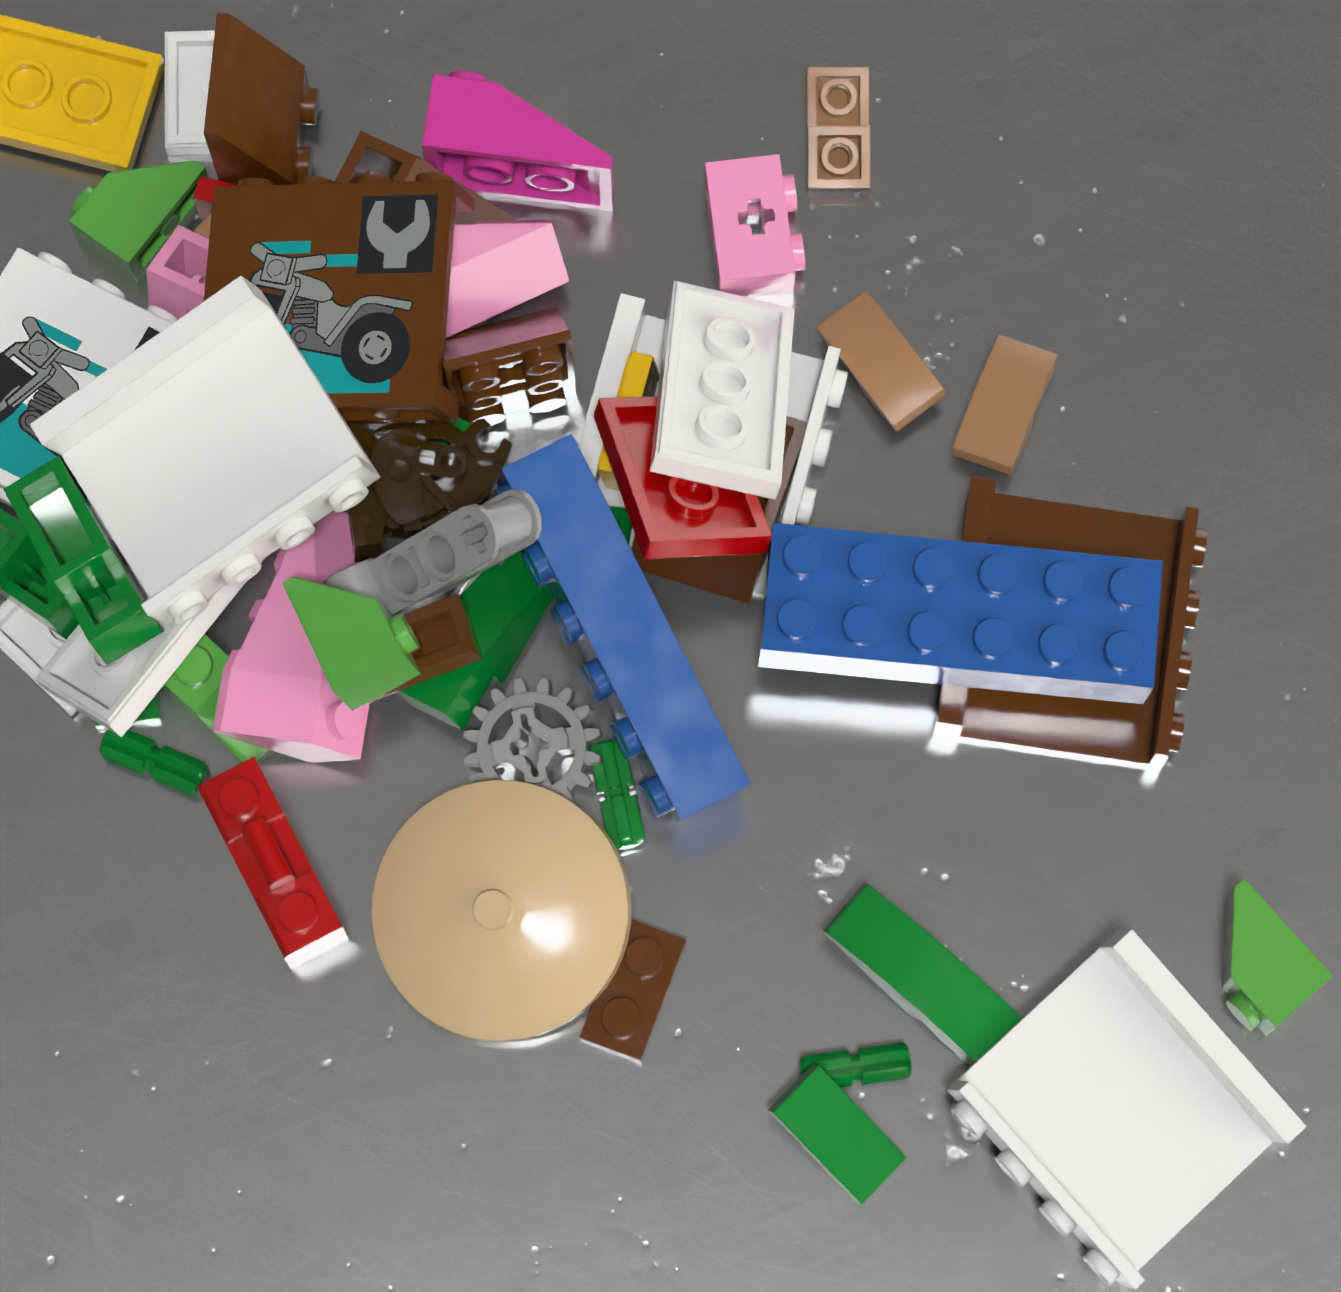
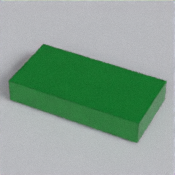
M812 1064L768 1109L770 1114L848 1195L861 1205L907 1159L849 1096L816 1064Z

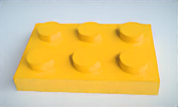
M0 14V144L110 172L133 169L164 71L165 61L163 55Z

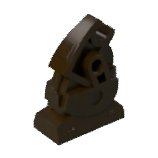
M484 418L473 422L464 432L447 423H391L378 428L370 434L358 423H346L381 477L367 487L369 493L360 503L347 510L354 562H362L380 556L385 535L390 538L407 539L461 507L485 503L496 485L501 468L505 467L509 460L513 444L504 438L496 451L491 453L481 451L476 442L480 437L487 435L491 424ZM431 441H441V442H444V443H446V444H441V443H436V442H431Z

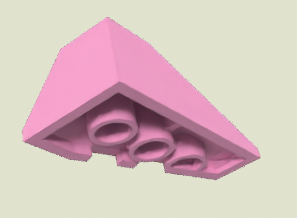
M549 220L476 221L473 224H454L445 338L569 282L554 228Z
M333 510L313 524L315 531L304 542L290 549H280L274 561L276 575L264 599L255 601L248 615V619L253 622L241 648L232 650L224 665L212 732L310 763L361 759L370 704H365L352 711L332 691L282 582L292 577H297L325 585L323 581L328 577L357 564L354 562L348 513L335 512Z

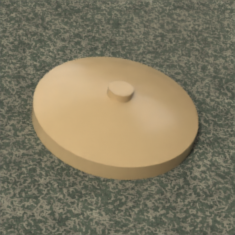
M490 780L463 785L447 791L425 804L405 822L389 844L380 863L374 883L371 915L373 934L381 962L397 990L411 1006L435 1024L451 1032L481 1040L508 1041L534 1037L555 1030L579 1016L599 998L616 974L623 959L631 928L632 903L628 877L622 859L613 841L593 816L577 803L551 789L513 780Z

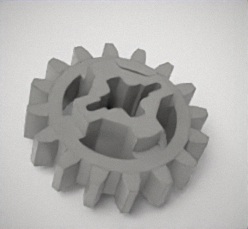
M522 678L514 680L513 696L507 697L497 688L490 691L492 700L496 705L491 711L475 706L472 712L483 722L480 730H466L463 734L465 739L477 744V752L463 758L464 764L469 767H481L483 771L473 783L504 780L497 769L516 767L523 772L525 783L551 789L566 796L575 803V797L571 789L576 784L592 789L594 783L584 774L587 765H602L603 758L589 751V744L602 739L603 733L600 729L585 728L584 723L590 719L594 711L589 705H583L573 710L571 705L574 702L576 692L566 687L557 697L552 696V682L549 679L541 678L536 692H530L526 682ZM538 706H545L558 711L571 727L551 729L543 724ZM509 714H512L513 724L504 738L493 741L498 726ZM530 727L533 729L535 736L543 741H548V748L539 751V762L536 763L537 768L534 767L531 759L519 754V748L528 744V734L531 733ZM574 754L570 768L555 783L553 772L563 756Z

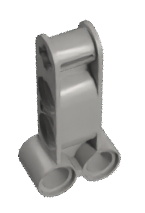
M517 488L510 489L482 505L470 504L461 507L380 556L352 565L328 577L323 582L326 586L377 599L392 617L400 613L404 615L448 598L446 595L448 591L532 545L540 536L542 517L537 504L528 493Z

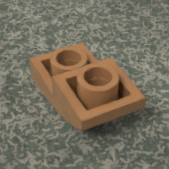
M807 67L808 189H870L869 67Z
M864 291L816 327L827 346L841 349L839 360L856 379L864 395L896 432L947 395L944 388L920 356L867 291Z
M999 334L966 410L953 445L952 455L1011 475L1032 430L1035 412L1055 371L1058 354Z

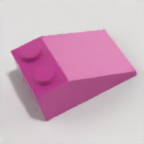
M453 71L449 76L433 74L422 141L424 161L446 175L453 177L454 180L478 195L613 211L614 180L612 156L498 83L486 81V78L478 73Z

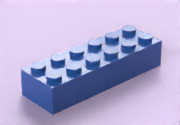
M572 433L501 468L496 482L498 488L494 489L496 495L492 496V498L504 491L517 488L528 493L537 504L542 517V530L539 538L532 545L524 549L525 552L521 554V557L537 588L548 584L558 604L554 606V610L550 611L564 642L567 646L576 641L579 644L587 660V663L583 664L584 667L580 668L583 680L596 703L607 699L617 721L609 726L610 732L626 761L636 756L647 778L638 783V786L653 816L657 818L665 814L671 825L750 786L751 783Z
M773 523L758 667L1144 704L1154 688L1163 561Z

